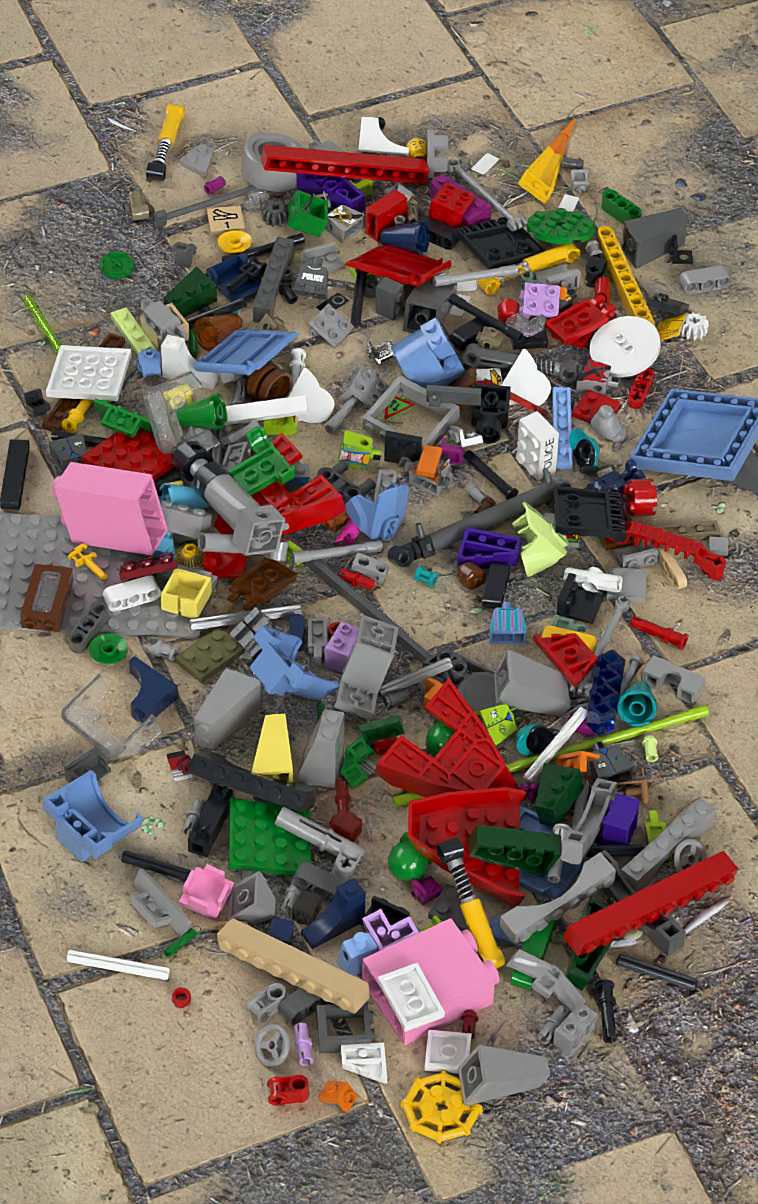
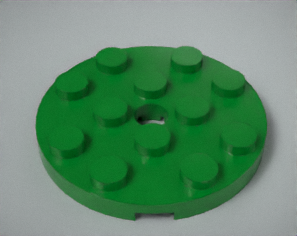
M564 208L536 211L527 220L528 233L532 232L533 237L549 243L572 244V241L580 240L582 243L590 240L595 235L596 226L594 221L582 215L580 211L571 212L566 211Z

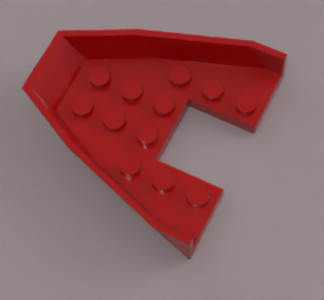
M282 432L272 442L273 446L290 466L303 458L301 452ZM322 474L291 494L283 485L275 481L251 495L260 506L273 505L285 518V523L289 524V529L282 531L281 536L329 521L346 511L342 495ZM218 514L213 526L220 534H234V530Z
M450 679L438 690L424 710L455 732L434 759L401 735L380 759L375 769V774L390 785L423 797L455 791L500 787L518 788L517 782L489 732Z
M500 787L446 792L409 801L408 838L421 855L452 874V871L448 869V864L441 862L436 845L458 837L464 849V857H462L464 864L462 865L465 867V872H467L466 876L469 878V883H472L471 886L514 908L519 906L525 898V893L520 892V870L483 862L480 859L468 856V837L477 825L520 830V802L526 795V791Z

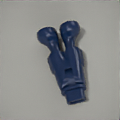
M629 459L625 463V471L619 474V472L613 471L587 484V487L584 489L623 494L624 484H628L629 480L646 479L642 470L637 469L635 461Z

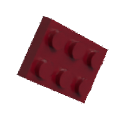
M166 552L157 558L148 556L142 558V561L135 562V560L126 561L120 567V580L177 569V553Z

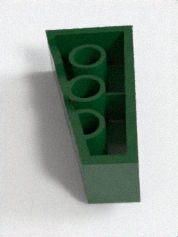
M477 825L468 837V856L541 877L547 874L562 852L560 834Z
M590 897L583 909L581 919L607 906ZM614 939L606 946H598L589 954L584 953L577 956L572 949L565 976L576 988L583 991Z

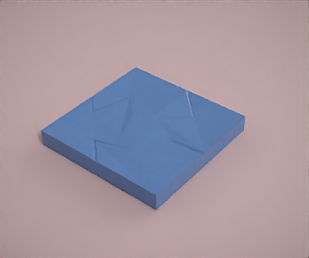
M671 389L629 459H633L637 469L734 481L758 439V398Z

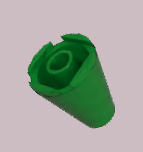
M216 393L178 408L174 414L175 422L181 427L193 426L202 429L223 430L226 427L223 424L227 422L225 401L221 402L220 397L222 396Z

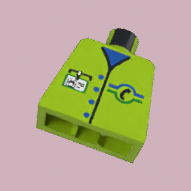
M507 704L474 712L496 745L517 730L515 720L520 718V712L516 707L509 709Z

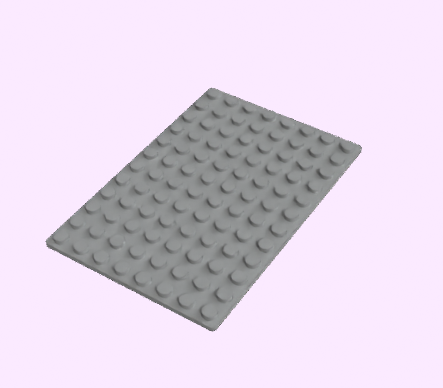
M0 513V629L44 631L21 627L20 614L35 564L73 568L74 582L60 632L70 633L94 601H105L102 594L106 588L141 578L136 577L121 581L119 571L124 562L129 560L139 562L142 561L145 555L87 545V549L82 548L81 554L83 556L89 555L92 552L97 554L95 559L92 557V561L107 574V578L102 581L85 564L76 567L75 561L68 559V555L80 544L72 543L67 526H64L61 522V516ZM211 524V527H210V533H212V531H213V525H212V524ZM173 532L170 536L173 538L174 548L183 541L198 540ZM204 565L201 566V567H199V568H195L196 570H199V571H200L201 569L205 571ZM157 573L150 574V576L155 578L162 593L168 581L159 579ZM39 583L32 609L34 611L50 612L58 585ZM160 596L157 600L112 612L108 608L109 619L98 633L198 639L201 629L191 630L189 620L192 618L182 616L181 612L175 614L162 610ZM99 610V611H97L96 613L100 614V613H103L104 611ZM87 625L85 628H91L92 625Z

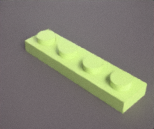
M127 307L110 313L111 319L137 356L143 350H156Z

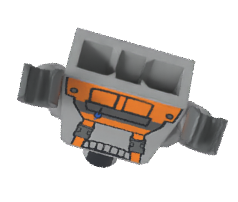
M442 455L435 478L416 475L419 460L411 462L410 459L401 457L398 466L404 467L405 471H409L410 484L437 497L441 495L444 488L448 489L453 486V474L449 464L450 459L446 455Z

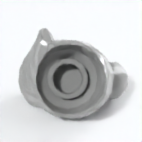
M601 406L591 419L592 428L600 437L615 442H621L627 437L626 429L623 426L626 424L625 421H619L616 414L613 413L611 406Z

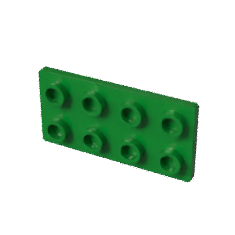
M103 399L94 400L95 407L102 419L100 422L102 426L132 438L141 428L165 441L160 425L155 419H147L137 412H129L124 407H116Z

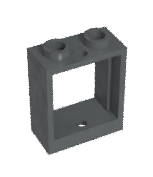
M365 1002L355 1014L348 1010H343L335 1004L316 1005L319 1054L341 1052V1045L375 1042V1029H370V1024H373V1011H369L368 1002ZM363 1017L365 1034L328 1036L326 1019Z

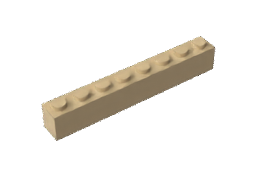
M234 918L217 933L219 948L222 951L228 952L240 960H245L255 967L271 973L275 977H280L290 984L306 990L308 993H313L323 1000L339 1006L343 1010H348L355 1014L370 998L368 982Z

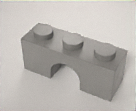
M654 655L642 673V681H645L651 688L658 691L666 683L677 685L676 698L693 706L705 688V677Z

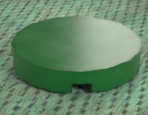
M110 252L100 260L101 273L110 279H123L128 277L134 270V260L125 252Z

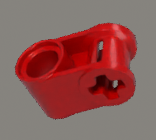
M303 1075L276 1076L267 1081V1086L270 1088L268 1101L271 1105L280 1106L291 1103H303L309 1098V1082Z

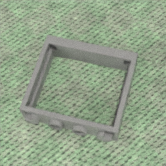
M399 375L362 417L363 429L379 437L382 441H385L387 430L401 433L376 420L388 404L400 393L444 416L422 442L423 451L424 445L435 447L449 430V425H454L460 418V407L450 403H441L440 407H429V402H426V389Z

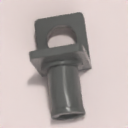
M177 242L171 246L170 250L176 252L175 264L190 268L192 257L197 252L195 251L197 247L194 244Z

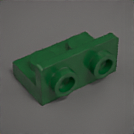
M399 715L388 716L384 719L369 721L360 725V730L366 744L405 734L402 718Z

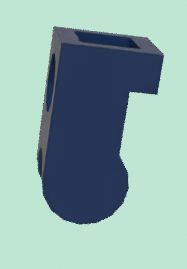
M293 614L288 619V634L297 636L302 640V644L298 649V652H302L305 618L301 614Z

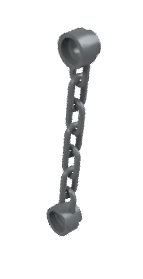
M286 268L281 283L286 282L290 284L293 280L296 281L297 278H293V275L298 276V273H293L290 269ZM328 278V281H331V284H328L330 287L348 290L355 289V283ZM373 282L365 285L364 295L367 298L376 297V284Z

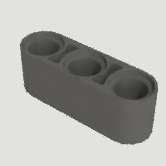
M94 601L69 633V645L74 653L84 652L108 621L109 611L105 601ZM99 610L104 611L103 613H100V614L96 613V612L99 611ZM87 625H92L91 628H85ZM75 640H82L80 643H74Z
M301 862L292 878V884L295 887L328 904L332 902L335 896L336 887L347 882L308 862Z
M300 988L284 998L279 1003L278 1010L290 1024L295 1025L316 1012V1005H326L329 1002Z

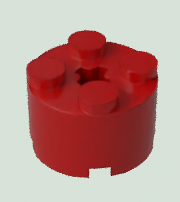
M652 478L629 480L628 484H624V495H627L625 508L631 517L654 516L656 514V511H653V507H657L656 486L651 485V482H654Z

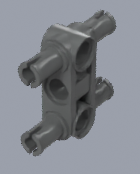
M340 460L332 468L323 467L319 469L316 477L322 474L337 491H342L345 496L344 504L359 494L365 498L367 493L376 488V484L371 478L357 486L343 477L341 474L349 468L344 460Z

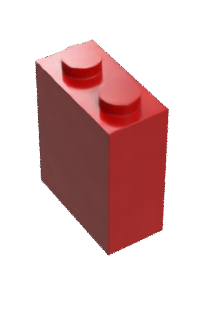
M395 189L366 208V234L375 241H380L381 231L386 227L394 226V218L397 217L398 221L399 215L405 217V224H407L408 197Z

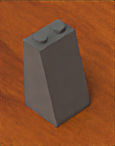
M677 208L624 221L622 248L634 268H640L669 253V244H672L673 235H677L678 247L684 245L687 237L689 217L682 208Z
M431 279L420 286H416L406 300L403 331L414 333L420 329V326L434 318L438 319L441 326H443L452 306L448 302L449 296L452 293L456 294L458 283L434 287Z

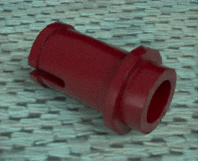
M468 1010L461 1017L463 1020L462 1033H468L469 1031L472 1034L471 1039H474L476 1022H478L479 1018L475 1011Z

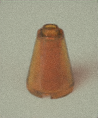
M236 313L201 317L194 324V335L197 334L199 338L197 340L198 344L204 350L211 351L233 331L242 328V319Z

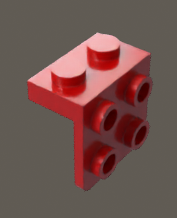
M444 183L431 202L428 216L454 228L461 227L464 214L474 201L475 196L451 184Z

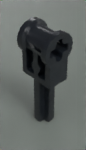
M254 256L250 257L247 263L239 268V276L226 285L228 292L236 291L247 281L254 283L259 278H262L267 263L258 261Z

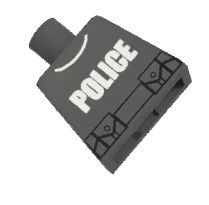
M313 257L311 265H302L293 286L295 295L327 300L329 274L327 268L322 267V258Z

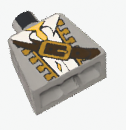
M340 205L334 210L328 207V225L326 230L341 243H344L365 228V215L345 205Z

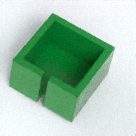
M296 190L288 203V227L320 237L328 225V201L313 196L307 208L304 209L311 195Z

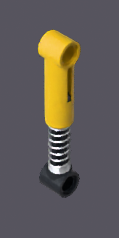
M167 104L166 117L157 141L156 153L153 162H148L147 179L165 180L170 149L174 146L180 124L184 121V105Z
M455 837L438 843L436 845L438 856L442 863L448 864L449 871H452L451 876L454 877L453 881L456 882L455 887H458L457 892L460 893L459 898H462L460 908L468 929L476 941L478 957L482 962L490 960L496 969L505 966L503 953L496 944L479 898H476V894H473V888L470 886L472 883H469V878L466 876L467 872H465V867L462 865L464 864L462 861L464 849L460 839Z

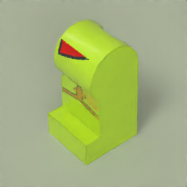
M295 415L264 420L263 424L266 435H279L281 432L284 435L295 434L297 432L298 417Z

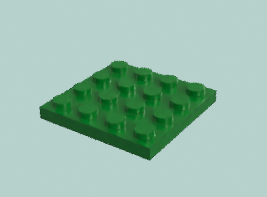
M230 798L228 869L294 876L301 862L311 863V843L275 825V821L284 806L276 803ZM290 809L310 820V809L303 812Z

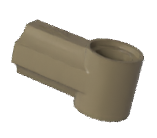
M134 190L129 194L132 221L149 219L148 204L145 203L144 194L139 190Z

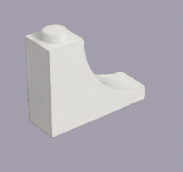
M362 117L359 153L409 158V147L399 146L389 141L380 130L378 118Z
M167 335L161 345L163 377L213 390L219 379V373L196 371L194 369V362L197 361L189 353L185 339Z

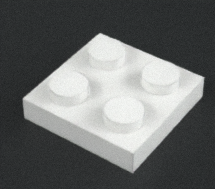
M429 1030L424 1071H446V1073L459 1074V1066L470 1055L472 1034Z

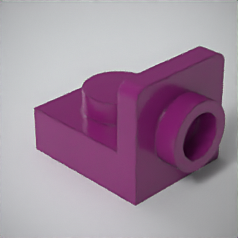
M442 438L441 445L438 444V447L442 448V455H446L450 459L449 464L462 465L463 447L445 445L446 438Z
M432 876L420 882L415 878L411 880L410 893L422 905L439 897L443 891V888Z

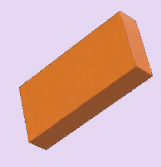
M424 445L416 475L435 478L442 455V448Z

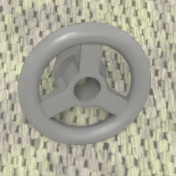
M686 839L679 843L674 853V865L677 872L697 863L695 856L696 848L700 852L701 861L707 859L705 848L700 842L694 839ZM690 845L687 851L681 852L685 846Z
M268 1024L257 1035L255 1041L256 1055L265 1066L276 1067L282 1064L290 1050L289 1035L281 1025ZM276 1030L272 1039L262 1042L267 1032ZM262 1048L268 1049L272 1053L273 1061L264 1057Z

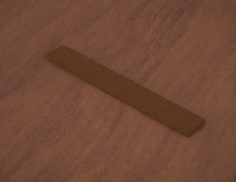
M109 333L99 347L121 348L125 343V338ZM61 398L42 423V428L49 431H61L63 428L61 425L62 421L68 418L70 410L75 409L82 399Z

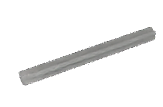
M300 604L259 609L270 620L290 617L293 614L302 615ZM251 611L192 618L189 620V626L191 630L239 624L241 621L246 623L244 618Z

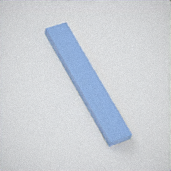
M552 387L553 428L559 433L556 469L572 470V448L569 443V436L572 432L571 388Z

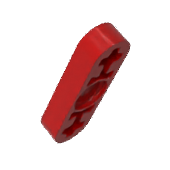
M647 368L637 374L628 394L627 404L629 407L639 409L643 406L654 382L655 373L651 368ZM642 386V387H644V388H646V389H644V390H639V389H637L636 387Z

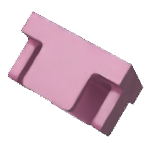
M206 864L204 870L196 867L195 870H191L183 886V894L179 900V905L217 921L234 888V882L225 879L224 871Z

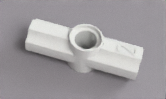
M569 567L564 572V583L568 574L573 573L576 574L578 586H582L585 590L596 592L599 589L617 593L622 588V576L603 573L602 570L596 567H591L588 570Z

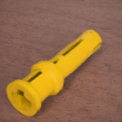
M82 399L75 409H71L68 418L62 421L63 429L74 433L77 430V425L83 422L84 414L94 400Z

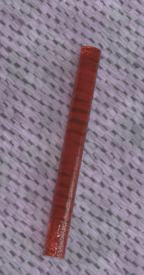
M486 378L482 382L485 385H497ZM510 392V400L533 412L538 411L543 417L547 415V410Z

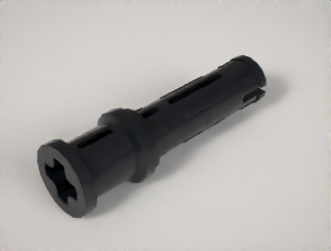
M603 979L595 984V989L598 991L597 1005L601 1009L603 1041L605 1043H612V1038L613 1042L617 1041L613 1009L616 1004V998L613 996L614 982Z

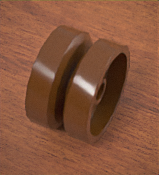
M268 361L263 367L255 370L250 375L247 382V393L259 401L285 398L290 391L292 377L289 373Z

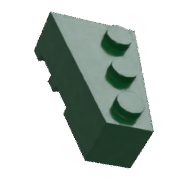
M196 266L164 297V305L172 303L185 318L217 301V285Z
M544 763L535 804L540 824L553 827L556 824H561L584 789L580 769Z

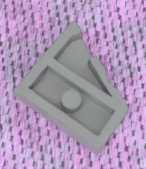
M200 143L180 159V165L205 178L207 169L210 167L211 160L214 157V149Z

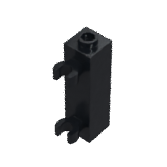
M214 783L211 793L198 819L195 821L193 830L188 838V852L208 857L229 814L230 798H234L233 789Z

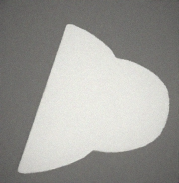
M525 349L522 350L501 385L511 387L510 405L519 404L526 407H536L543 404L551 390L549 380L542 372L537 370L534 359Z
M303 368L289 397L302 395L307 397L308 414L296 415L298 422H324L333 412L334 400L326 390L319 387V383L314 375L307 368Z

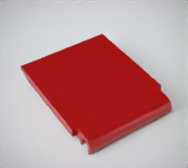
M391 245L378 246L345 263L346 266L414 286L426 283L433 276H439L448 271L452 266L450 260L443 263V258L436 260Z

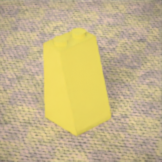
M265 715L252 772L278 780L293 782V766L286 715Z

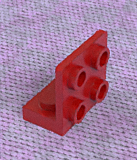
M205 552L203 560L204 569L207 572H211L212 575L218 576V578H237L245 572L247 556L241 553Z

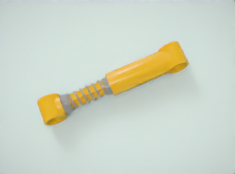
M573 243L559 244L557 247L523 259L521 263L516 265L517 275L476 280V282L486 294L491 295L499 289L503 282H510L515 277L518 279L519 276L521 277V274L529 276V272L534 274V272L548 269L566 261L568 263L575 262L580 256V250Z

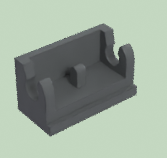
M95 746L64 767L65 779L70 783L92 770L96 774L98 781L111 772V768L106 764L109 760Z

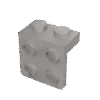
M362 365L357 371H352L348 375V382L340 389L342 393L338 399L345 403L354 395L371 408L389 386Z

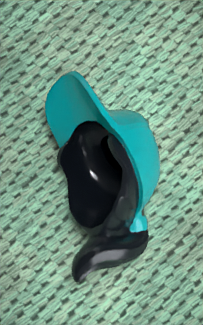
M575 428L569 436V443L577 464L582 466L580 473L595 474L599 470L597 464L600 456L599 445L594 438L589 437L581 428Z
M540 724L524 726L517 733L516 748L520 754L525 756L544 751L560 731L554 728H546Z

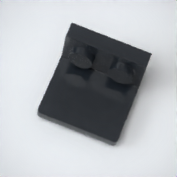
M569 573L558 597L556 615L593 624L603 602L604 595L578 588L576 574Z

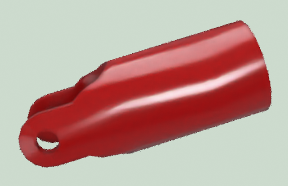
M598 277L595 280L594 298L603 295L606 298L604 303L608 306L610 305V280L602 277L601 283V277Z

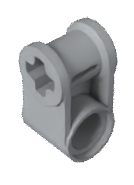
M280 983L269 985L247 1002L246 1009L252 1011L260 1023L268 1021L279 1011V1003L286 998L285 987Z

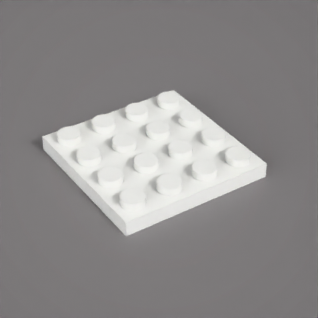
M61 345L46 389V396L118 401L131 358V349Z

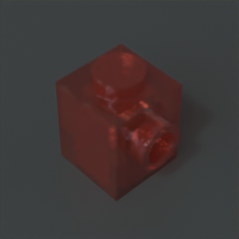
M341 809L337 815L334 814L329 822L330 828L333 829L334 833L352 842L362 833V819L344 809Z

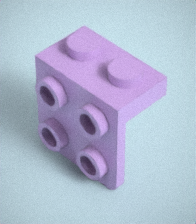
M525 282L524 291H520L519 301H523L522 306H519L521 322L528 323L530 316L549 318L558 316L560 287Z

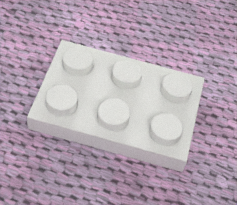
M418 963L378 977V983L405 1032L445 1017V1012Z

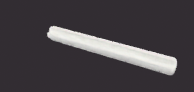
M579 707L524 774L523 778L525 781L533 783L542 772L544 763L548 764L587 717L588 711Z
M69 950L67 953V961L71 963L167 980L170 975V968L75 950Z

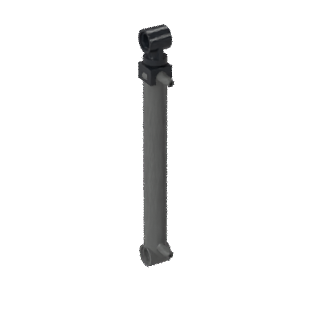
M544 468L542 471L545 484L425 535L421 523H416L417 536L411 538L412 541L407 544L390 548L388 560L399 567H408L412 561L431 557L436 554V551L463 540L466 527L479 530L491 528L525 513L526 509L522 504L523 502L528 503L533 508L539 507L553 500V486L560 485V487L571 488V484L567 480L557 477L551 478L548 468Z

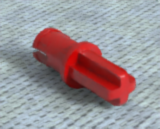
M344 568L339 571L346 576L338 574V576L340 575L342 580L345 579V582L351 583L353 587L359 586L367 590H372L375 587V580L362 576L359 572L354 573Z

